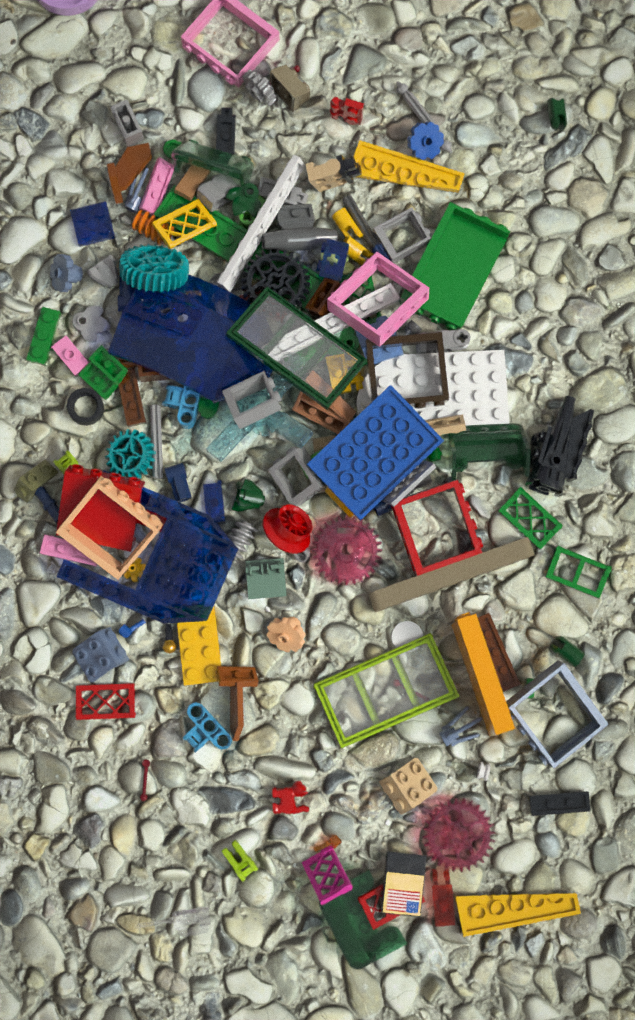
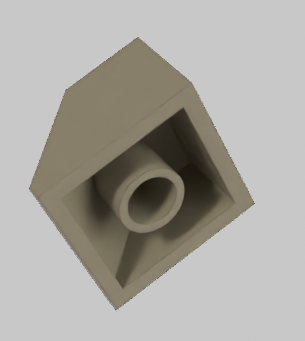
M283 65L270 71V85L293 112L310 98V87L306 82H301L293 68L290 69L287 65Z

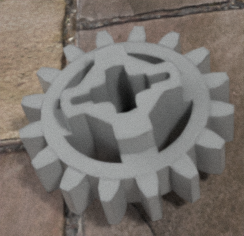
M248 70L242 76L246 85L245 88L249 91L252 98L268 106H271L277 100L273 91L274 88L265 76L263 77L251 70Z

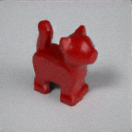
M295 781L291 787L279 789L273 787L272 797L280 798L279 804L273 803V813L299 814L301 812H309L308 806H296L295 797H303L308 794L306 786L301 781Z

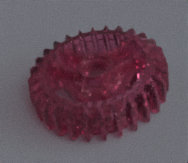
M346 515L345 520L338 516V522L331 518V525L325 522V530L321 527L319 528L321 535L315 534V538L318 541L312 542L317 548L311 549V552L317 553V555L312 557V560H318L314 566L322 567L319 570V574L325 571L324 578L326 579L331 576V583L337 579L339 586L342 581H345V585L348 586L349 581H352L353 585H356L357 579L360 583H363V576L369 579L368 572L375 573L372 567H379L375 560H381L382 558L377 555V553L382 552V549L377 548L382 542H376L379 534H372L375 528L369 530V522L362 525L363 519L356 522V516H353L351 521L348 515ZM355 528L356 534H337V529ZM344 545L352 547L353 552L350 555L342 553L341 548ZM326 551H328L336 565V568L333 570L329 568L322 556ZM367 551L372 555L364 569L361 570L357 566Z

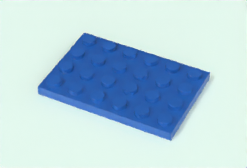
M390 385L309 461L307 466L361 521L444 440Z

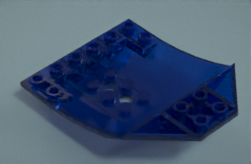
M189 274L185 285H181V288H176L174 291L170 289L169 292L162 291L160 293L159 291H154L153 293V291L148 290L146 292L144 289L138 290L137 288L122 311L108 353L148 368L192 389L213 401V404L225 400L223 390L262 371L265 372L267 377H270L273 372L272 369L226 336V332L251 304H247L246 300L225 289ZM166 308L171 309L168 313H161ZM258 311L238 332L260 349L273 338L264 313L261 312L259 314ZM185 314L188 316L186 321H178L180 315Z

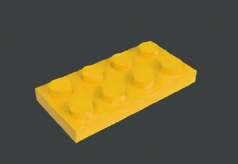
M214 604L175 608L184 686L218 682L216 670L218 666H221Z

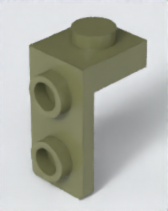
M44 460L18 479L14 491L19 498L28 503L33 499L36 490L55 477L58 471L47 460Z

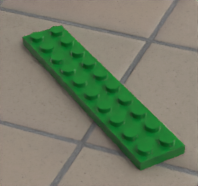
M174 185L154 215L159 219L197 200V198L193 197L189 201L174 193L177 187ZM204 206L215 219L217 226L191 238V240L229 263V259L236 252L240 241L243 240L248 230L218 211L211 212ZM197 207L189 211L200 214ZM182 214L174 218V220L184 222L186 215ZM187 216L186 223L197 225L199 218ZM200 219L199 226L208 224L206 220ZM172 223V226L175 227L174 229L182 233L183 226ZM185 227L183 234H188L196 229ZM262 240L250 259L256 261L255 254L262 257V250L269 254V250L263 249ZM272 261L277 269L286 264L280 261ZM264 265L260 269L262 271H268L270 267ZM308 268V273L306 274L310 275V280L307 281L310 282V288H306L309 290V295H305L306 301L300 300L302 302L301 309L308 312L305 308L324 279V277ZM288 270L286 272L290 276L296 274L294 270ZM255 272L253 279L258 282L261 281L257 272ZM299 280L290 286L295 294L299 290ZM289 295L283 296L287 300L291 299Z

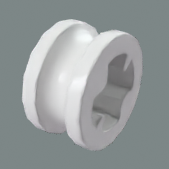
M480 762L477 779L484 778V781L488 780L491 764L484 765L483 762Z

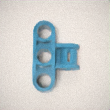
M192 372L186 377L184 388L167 385L165 388L167 390L165 401L162 402V405L165 407L179 410L177 419L180 426L184 429L194 427L198 406L203 393L204 382L202 376L196 372ZM194 379L200 381L198 386H191L190 382ZM190 397L196 399L192 405L186 403V400ZM186 415L192 417L188 423L182 422V418Z
M190 704L187 714L196 725L182 739L184 741L187 740L194 748L193 751L195 753L209 740L218 749H228L232 744L230 734L202 704ZM195 706H199L202 709L199 717H193L191 714ZM211 720L215 723V729L207 732L204 726L207 721ZM221 735H226L229 741L226 746L222 747L218 744V738Z

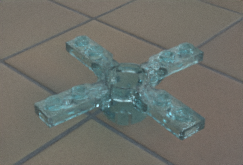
M295 353L283 366L297 375L308 361ZM218 367L205 379L207 385L223 396V390L240 383ZM275 373L272 379L276 387L273 390H277L282 398L292 384ZM266 388L237 401L242 413L271 399ZM278 411L242 429H239L235 421H231L211 442L206 451L222 462L251 431L258 435L261 432L262 436H268L270 432L276 431L300 449L314 434L310 429L285 412Z

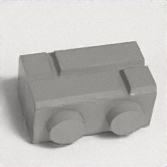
M128 100L111 106L112 115L127 147L143 141L142 130Z

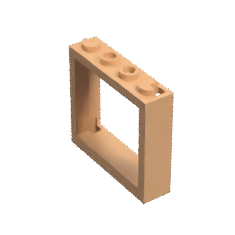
M100 476L61 524L56 533L119 580L157 535L163 523H161L157 516L148 513L143 505L130 499L126 492L116 488L109 479ZM98 489L151 529L123 563L70 524Z

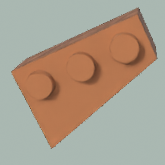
M314 371L305 380L307 384L326 398L333 391ZM301 391L292 409L337 434L352 422L356 411L340 396L326 410Z

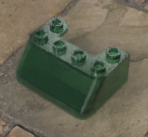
M368 868L348 878L353 886L350 891L339 895L324 905H321L319 901L320 909L349 966L356 970L362 969L407 945L401 931L395 926H388L380 931L377 928L373 930L358 902L357 897L371 890L374 885V879ZM344 881L339 883L337 886L344 884Z

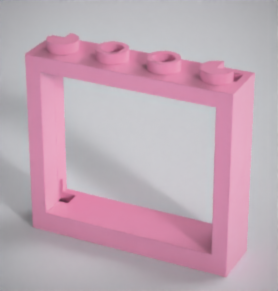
M212 0L181 36L182 47L188 53L192 52L201 63L208 64L214 73H220L230 85L234 84L238 88L244 82L242 76L248 70L253 71L280 40L277 29L238 0ZM223 6L267 39L238 75L193 42Z
M376 252L370 259L367 258L365 263L360 268H357L348 280H344L335 292H331V296L327 299L328 311L380 347L429 299V287ZM376 270H379L413 295L376 330L341 304Z

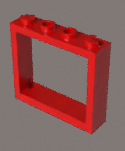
M452 480L404 497L395 506L391 505L413 573L416 576L482 553L483 543L481 538L476 535L477 525L475 520L470 517L469 512L471 508L469 502L464 500L463 493H465L463 484L459 483L458 480ZM453 488L473 549L422 567L402 505Z

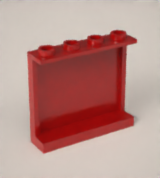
M78 464L69 465L64 473L57 530L100 476L109 479L116 488L126 492L129 498L136 503H140L145 481H141L137 477H123L118 473H105L96 468H83V466ZM99 489L70 523L98 545L131 552L136 543L137 518Z

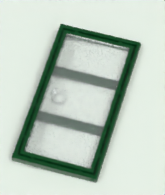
M269 287L263 290L226 332V336L326 410L331 407L368 362L365 357Z

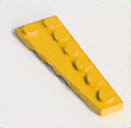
M577 893L455 896L463 937L581 914Z

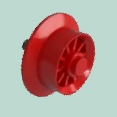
M287 504L281 508L270 509L264 515L262 522L264 532L277 548L291 554L302 553L308 548L313 525L310 517L303 509Z

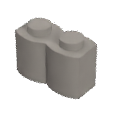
M226 172L216 174L211 181L201 183L197 189L196 198L211 212H214L225 203L231 201L226 198L228 191L233 187L240 186Z

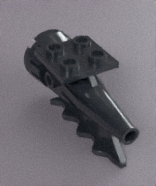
M565 396L552 427L548 426L533 434L530 445L532 446L525 458V469L529 470L532 468L525 485H529V489L543 495H549V492L555 493L554 496L559 497L563 495L565 478L567 482L577 479V470L582 463V453L587 445V435L592 428L594 410L590 409L573 417L576 399L572 396Z

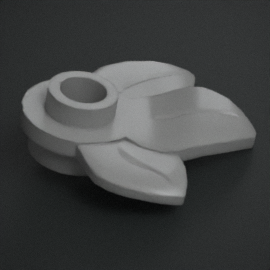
M100 306L87 307L84 313H77L72 320L74 328L80 331L82 337L89 342H96L97 333H103L110 329L107 320L101 317L103 308ZM79 319H84L85 324H81Z

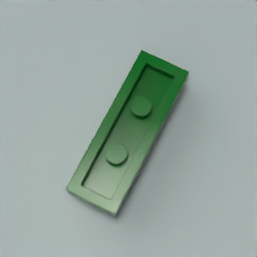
M42 307L26 360L28 362L46 366L60 320V311Z

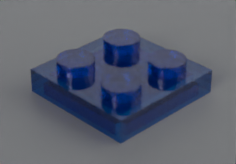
M106 201L70 210L79 247L116 238Z

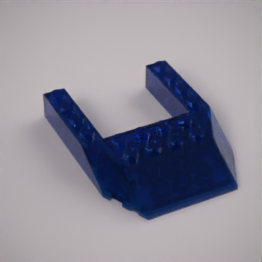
M143 487L140 504L143 505L145 510L166 518V522L136 589L66 559L63 560L56 576L163 624L208 621L239 549L210 515Z

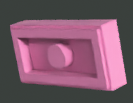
M67 336L52 346V349L75 377L89 363Z

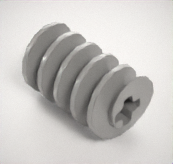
M240 519L241 522H235L238 529H231L234 536H227L230 542L223 543L227 549L220 548V552L236 562H238L237 558L243 559L240 552H247L244 545H251L247 539L255 538L251 532L259 531L256 527Z

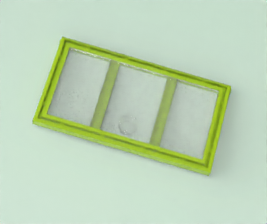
M431 633L314 683V689L317 691L341 749L460 697Z

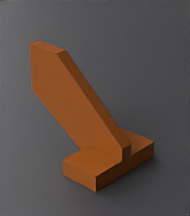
M149 143L127 147L116 166L114 163L107 164L116 204L123 203L121 191L127 190L152 159Z
M218 666L216 674L219 686H230V731L232 740L239 741L244 726L243 687H257L259 681L255 667Z

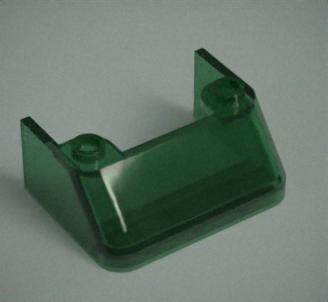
M517 423L466 426V431L447 433L448 461L452 481L456 480V472L464 471L467 469L468 463L505 461L506 465L512 469L522 467L525 477H529L530 447L522 425Z

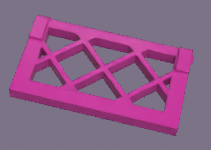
M328 846L322 849L321 852L301 862L321 905L341 894H345L353 888L333 846ZM331 855V861L324 860L326 857ZM317 863L314 871H312L310 866ZM322 864L329 865L326 872H319ZM333 866L337 867L338 874L331 873ZM316 876H323L320 884L317 883ZM328 877L335 878L332 886L325 885ZM340 879H343L344 884L337 886ZM322 889L330 890L329 893L323 895Z

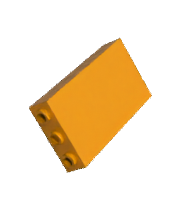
M470 612L461 614L455 619L452 628L488 735L494 736L513 730L515 727L477 615H471Z

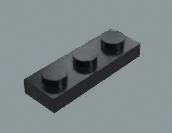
M589 791L529 796L531 816L591 811Z

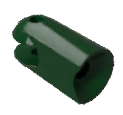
M550 98L547 100L550 126L554 131L558 128L562 131L567 126L564 98L561 100Z
M556 636L555 639L564 646L560 649L550 643L551 650L570 665L576 667L583 659L585 652L563 636Z

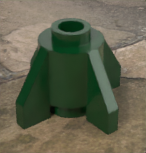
M244 479L243 483L237 482V493L231 510L240 512L259 509L260 506H263L265 495H263V491L253 481Z

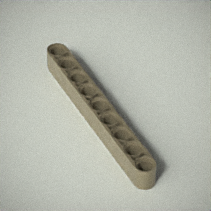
M526 537L369 593L368 596L374 612H378L535 556L529 538Z

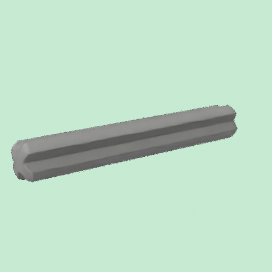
M155 404L150 405L151 443L155 446L152 450L157 453L152 455V458L155 459V462H152V474L154 479H162L160 405Z

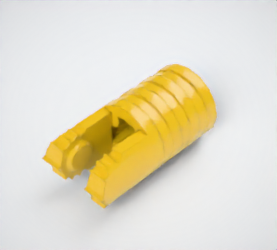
M345 208L338 210L332 215V219L345 238L351 236L348 233V230L351 228L356 236L359 238L363 236Z
M347 236L339 247V250L361 266L366 261L360 256L361 254L369 259L374 255L351 236Z

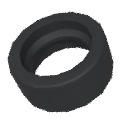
M90 388L75 390L67 400L68 414L74 422L80 425L89 426L95 424L104 413L102 398L96 391ZM83 396L93 398L97 405L95 413L87 418L77 415L74 409L76 401Z

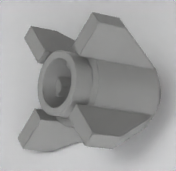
M109 255L87 271L89 277L103 285V287L108 286L110 288L118 283L117 278L119 275L116 260L112 255Z

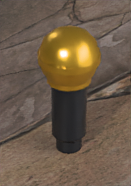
M165 624L163 650L169 654L175 652L176 645L173 641L171 624Z

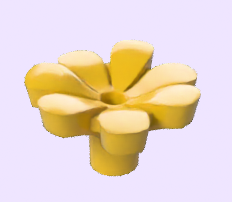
M136 558L126 570L124 578L129 579L131 577V581L134 583L138 581V577L144 579L146 574L143 571L147 570V565L141 564V558Z

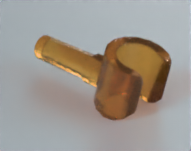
M333 835L324 843L314 847V851L317 852L329 845L335 849L341 844L342 840L337 835Z

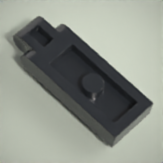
M221 107V114H217L216 156L235 157L236 115H232L233 108Z

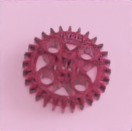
M454 798L453 804L447 799L446 806L440 802L441 809L433 807L436 813H428L431 820H424L425 823L429 824L428 827L422 828V830L427 832L422 838L428 839V842L423 845L430 846V849L426 851L427 854L434 853L431 860L434 861L438 858L437 865L440 866L442 863H445V870L450 865L452 872H455L456 867H459V871L463 872V867L465 866L468 871H471V864L478 868L477 861L479 860L484 863L482 856L489 857L490 855L486 852L487 849L493 850L489 842L493 843L495 840L490 838V835L496 833L489 829L494 824L487 823L491 817L483 816L486 813L485 809L478 811L480 808L479 804L472 807V800L469 801L468 805L465 798H462L461 803H459L458 798ZM461 809L472 813L478 820L465 823ZM451 810H456L458 813L455 821L448 819V813ZM443 815L446 829L434 832L437 821ZM460 823L462 826H468V831L464 827H461ZM475 824H481L483 830L479 835L473 833V826ZM457 829L460 832H463V835L461 836V842L458 838L454 837V835L457 834ZM438 835H443L445 838V842L441 846H437L434 841ZM449 837H450L451 841H453L454 843H457V846H458V847H456V845L453 844V843H450V844H449ZM483 838L480 849L474 855L471 841ZM452 847L457 860L445 857L439 850ZM462 849H468L470 855L466 860H462L459 856Z

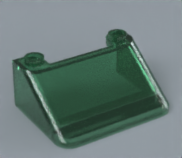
M191 139L184 141L171 153L175 173H179L184 162L239 179L241 187L249 183L254 170V164L247 156L239 157L201 145Z

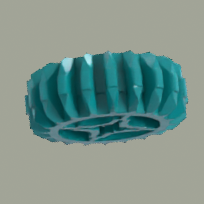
M126 429V433L119 431V437L113 435L115 441H108L111 447L105 449L109 454L104 456L105 459L109 460L106 465L111 467L110 472L118 473L127 478L137 477L139 479H142L141 473L147 475L146 469L153 468L150 462H155L152 455L157 454L156 451L151 450L155 447L153 443H150L151 438L145 437V433H139L136 429L133 432L130 429ZM138 442L140 443V445H141V447H142L143 455L140 454L139 451H138V449H139V446H137V445H138ZM125 454H134V455H137V456H129V457H128V456L125 455ZM119 456L122 457L123 468L119 463ZM140 461V463L136 467H134L135 463Z

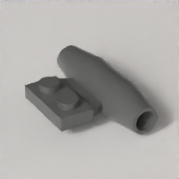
M312 204L282 205L276 215L277 225L281 230L262 234L261 239L263 249L269 250L271 248L276 250L279 248V251H284V249L286 251H301L336 245L338 236L336 229L313 227L315 218Z

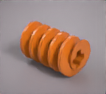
M140 210L133 220L132 229L138 230L139 234H144L146 238L151 237V241H157V244L160 246L166 245L152 226L156 216L152 215L148 218L149 211L142 214V210ZM167 222L162 226L163 229H167Z

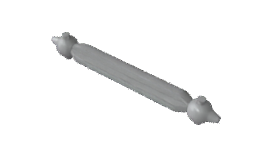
M397 81L396 91L403 95L404 100L422 123L429 121L436 124L413 93L408 91L409 86ZM444 136V144L440 146V149L452 153V143L445 140Z

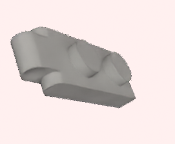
M261 177L258 186V196L261 195L263 199H267L268 194L276 185V181ZM293 186L283 204H306L308 194L303 193L301 188Z

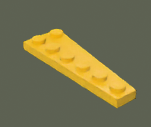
M359 140L354 154L356 163L360 164L362 175L356 176L357 178L459 193L465 173Z

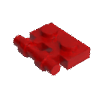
M334 97L330 101V115L333 119L341 116L348 124L361 125L364 103L348 98L344 101L338 97Z

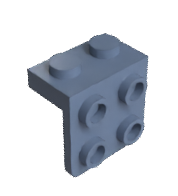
M111 627L97 631L73 649V655L90 682L97 681L113 668L123 665L130 660Z

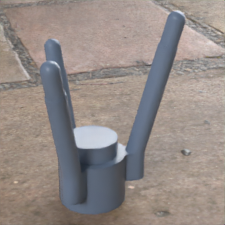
M145 168L134 194L132 193L136 179L131 183L124 202V207L135 214L141 210L139 207L142 198L137 195L146 178L148 168Z
M466 706L447 725L442 727L443 731L439 734L445 745H452L453 747L458 743L479 737V733L459 738L458 734L482 721V717L471 721L457 730L454 727L450 728L469 710V707Z

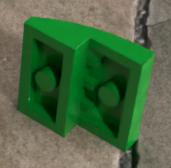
M100 345L90 356V362L78 375L103 399L107 400L119 386L128 369Z

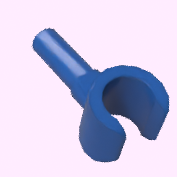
M142 619L130 628L124 624L119 629V634L124 638H128L135 629L146 622Z

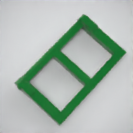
M558 545L545 577L600 599L612 567ZM561 553L580 560L572 582L553 575ZM585 563L604 570L596 592L577 584Z

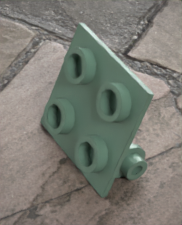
M284 558L245 561L248 600L287 596Z

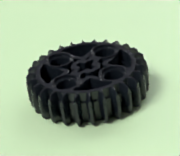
M270 248L269 254L262 250V257L255 254L256 261L253 259L249 260L251 266L245 265L247 271L242 272V276L245 278H241V283L245 284L241 286V289L246 291L243 296L248 298L247 304L255 301L258 297L255 294L257 291H263L266 287H269L281 297L284 295L291 296L288 302L293 306L297 305L301 308L302 302L300 300L306 301L305 295H309V290L306 288H310V282H307L310 280V275H306L308 268H304L305 263H299V256L293 259V252L289 256L286 255V249H284L282 254L279 248L276 249V253H273ZM272 261H280L286 264L277 269ZM264 265L270 267L268 271H262L260 268ZM288 270H294L296 274L290 276L286 272ZM257 272L261 281L252 286L254 273ZM299 280V290L295 294L290 286ZM266 302L258 310L259 314L264 310L266 317L269 312L272 313L273 318H275L276 313H279L281 318L283 312H286L288 316L290 315L280 306L269 305Z

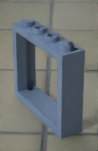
M559 660L506 701L512 720L515 719L518 723L516 728L523 736L526 734L529 738L527 742L534 751L537 750L540 753L539 759L545 766L548 764L552 768L557 767L609 725L565 663ZM556 674H559L592 722L549 755L515 707Z

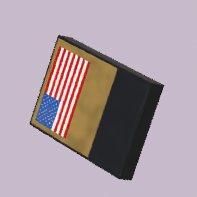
M386 851L381 913L421 917L427 856Z

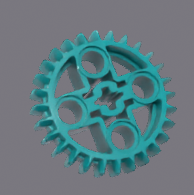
M141 244L139 247L134 246L124 251L119 262V272L122 280L126 281L127 285L131 284L132 288L137 287L138 290L144 289L146 292L149 290L153 291V293L154 291H159L160 293L162 291L169 292L170 289L174 291L176 288H181V285H185V282L188 280L189 263L186 256L182 255L181 252H177L176 249H168V247H163V245L147 244V246H143Z

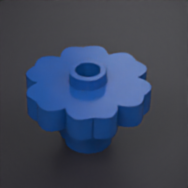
M426 121L425 123L418 122L411 128L412 135L407 137V147L412 150L414 157L421 160L426 158L433 159L440 153L439 147L444 144V134L439 132L438 125Z

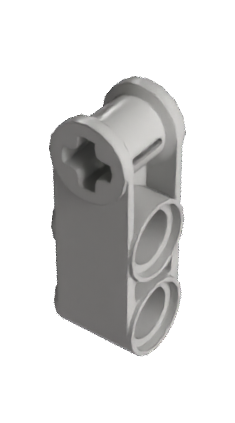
M465 329L437 331L442 332L444 352L464 350L469 345L471 336ZM459 337H462L464 343H461V341L458 340ZM437 343L416 345L417 354L438 353Z

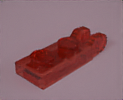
M444 868L445 884L438 885L437 870L432 869L433 885L431 886L435 927L455 925L452 884H450L449 868Z

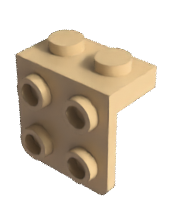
M418 758L412 759L379 782L400 815L412 810L437 791L436 784Z

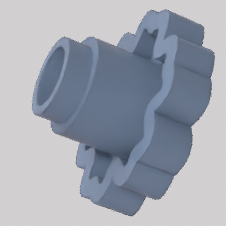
M57 254L53 258V264L50 268L52 286L55 291L68 292L72 289V283L82 280V268L73 264L70 255Z

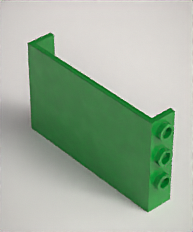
M450 202L412 275L429 287V299L415 314L419 316L424 315L435 324L441 323L449 331L462 329L510 234V230L502 224L497 225L491 222L486 216L475 214L469 208H462ZM405 289L400 298V304H403L413 294Z

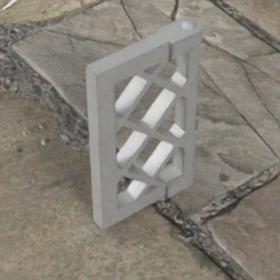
M423 460L382 501L395 506L428 476L436 466L431 462Z

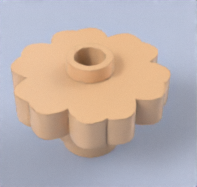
M283 617L281 620L274 618L267 627L269 641L272 644H276L279 650L297 652L305 643V633L300 621L295 617Z

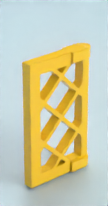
M197 199L153 221L152 226L163 239L168 249H172L217 226V223L202 202ZM197 207L200 214L189 211ZM182 214L186 215L184 222L174 220V218ZM187 216L199 218L197 225L186 223ZM200 219L206 220L208 224L199 226ZM170 222L169 230L163 229L161 225ZM172 223L183 226L182 233L171 231ZM185 227L196 229L188 234H183ZM169 234L180 238L172 241L169 238Z

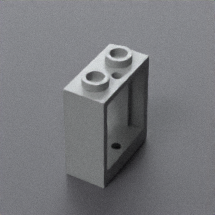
M412 207L373 228L376 239L382 244L383 251H386L393 263L428 246L431 240L430 237L432 236L427 227L424 228L421 223L422 218L420 214L415 212ZM410 220L421 241L397 253L385 232Z
M264 371L222 391L239 429L282 410L279 404L282 399L278 391L273 390L276 387L271 376H266ZM267 388L271 399L241 413L237 401Z
M295 446L286 452L287 455L284 458L276 459L268 471L289 504L300 506L324 489L326 485L307 466V463L312 458L305 447L296 448ZM295 457L312 482L310 486L298 495L281 469Z

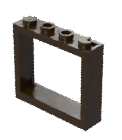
M442 332L389 337L380 347L366 339L365 346L368 360L371 403L378 397L373 349L437 343L442 395L406 398L405 400L411 406H415V409L425 408L426 404H434V407L445 405V402L449 401Z

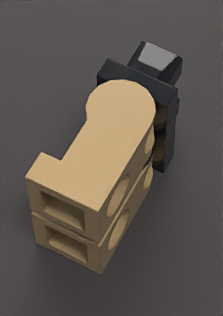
M342 155L336 156L337 159H330L325 164L318 166L313 162L307 163L306 169L309 182L319 192L344 185L347 182L349 184L354 183L353 177L362 175L360 164L356 163L354 157L345 159Z

